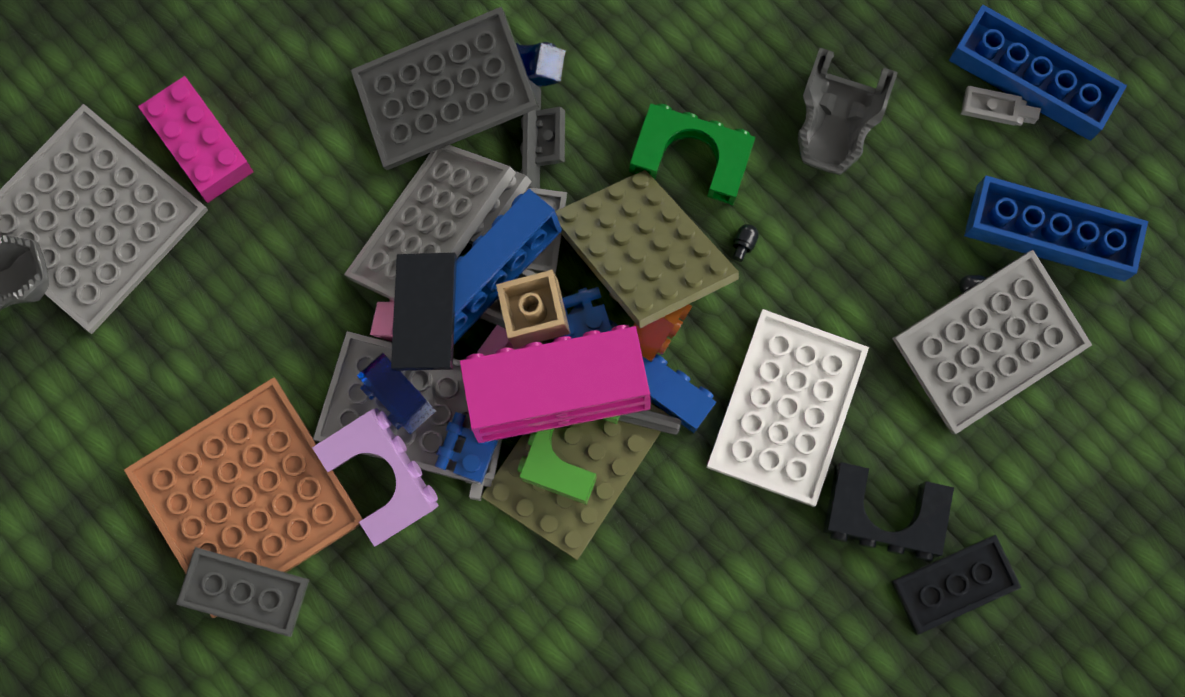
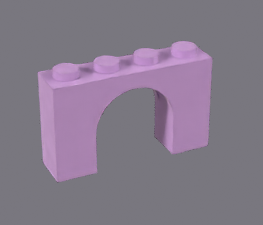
M378 408L368 411L312 447L327 472L361 453L379 455L391 465L396 477V489L393 497L385 506L359 522L374 547L439 506L436 502L438 497L434 489L430 485L426 486L421 478L422 471L415 461H410L405 453L407 450L405 443L399 436L395 437L390 429L391 422L388 416L383 411L380 412Z

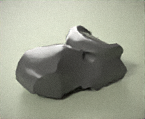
M820 48L803 94L807 114L805 122L798 133V145L804 164L825 172L841 175L861 157L866 135L871 128L882 121L898 72L883 68L876 88L828 74L834 52Z
M0 236V311L12 304L41 300L49 287V277L39 243L35 240L14 236Z

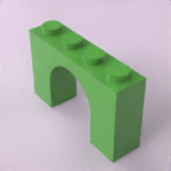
M620 415L604 418L603 420L617 424ZM555 428L531 433L528 441L531 449L528 456H522L517 470L521 473V480L587 505L597 479L596 474L568 464L554 453L552 449V434Z

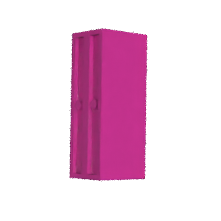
M619 325L612 328V331L603 333L596 330L584 333L583 337L573 339L569 336H563L547 344L532 342L525 345V348L522 349L502 348L497 350L496 354L486 356L480 353L467 356L466 360L460 361L471 428L478 443L651 409L650 390L636 326Z

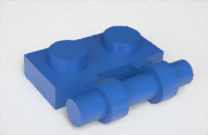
M598 287L589 290L583 288L578 290L579 293L562 297L570 334L564 336H569L573 339L583 337V334L589 331L596 330L600 331V333L612 331L604 304L592 307L591 301L601 298ZM583 304V311L568 315L567 308Z
M455 412L452 422H448L446 427L448 433L443 446H439L436 453L438 459L435 467L446 470L449 460L456 462L457 464L453 472L455 475L482 484L498 440L478 443L472 428L468 429L462 426L466 416ZM458 436L466 438L461 453L453 451Z

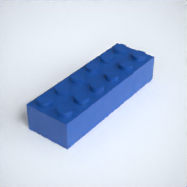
M983 4L949 59L950 62L1001 91L1021 96L1022 100L1027 101L1026 105L1041 108L1040 113L1090 141L1103 129L1127 87L1122 82Z
M985 176L976 186L964 236L1022 253L1034 250L1039 258L1125 282L1137 274L1148 221Z
M528 189L524 194L518 195L512 202L511 208L504 215H499L493 221L492 228L484 236H479L473 242L472 249L464 257L461 256L457 259L454 344L499 298L496 284L517 279L562 231L555 210L531 189Z

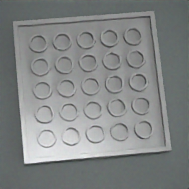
M83 104L0 189V236H14L35 240L39 243L49 277V287L45 295L89 333L93 334L208 209Z

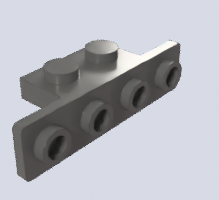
M530 81L539 108L523 114L521 118L523 142L520 146L522 154V169L520 173L526 175L532 181L528 188L540 189V166L565 162V110L562 107L541 110V88Z

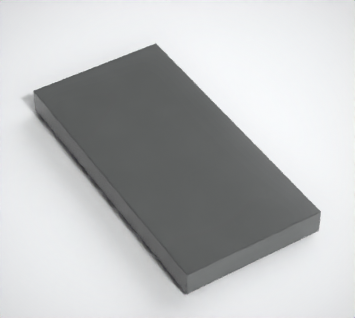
M195 547L176 605L292 637L309 579Z

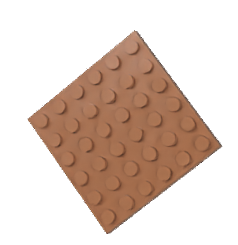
M275 377L124 469L185 573H187L195 547L286 573L359 527V522L363 520L334 471L327 472L312 447L317 445Z

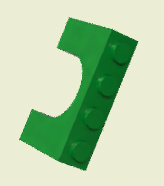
M650 103L630 162L629 172L637 174L646 170L655 180L662 157L669 145L683 138L698 139L711 148L716 159V170L707 197L733 205L755 137L743 129H729L718 121H704L698 119L693 113H679L673 111L668 105H654Z

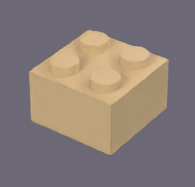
M553 270L496 284L507 338L514 348L570 334L559 282Z

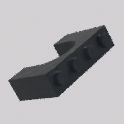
M843 462L836 465L823 530L824 533L831 534L830 539L847 542L848 538L859 540L858 545L868 548H876V544L887 547V552L904 555L905 551L916 553L915 558L932 561L933 557L943 555L954 487L928 481L919 484L911 522L899 532H888L875 526L869 520L864 509V494L869 468Z

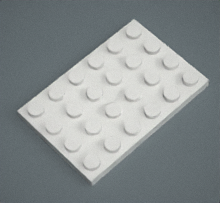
M762 309L706 468L815 507L869 347Z

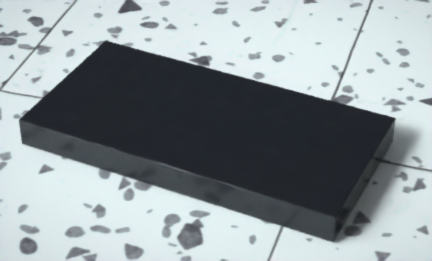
M455 252L397 254L391 369L393 371L453 370L457 255Z
M996 535L891 581L916 635L1022 588Z

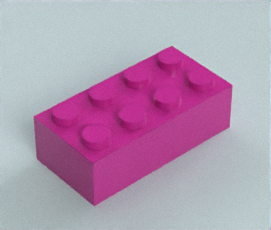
M186 76L138 106L207 203L253 173L247 160Z

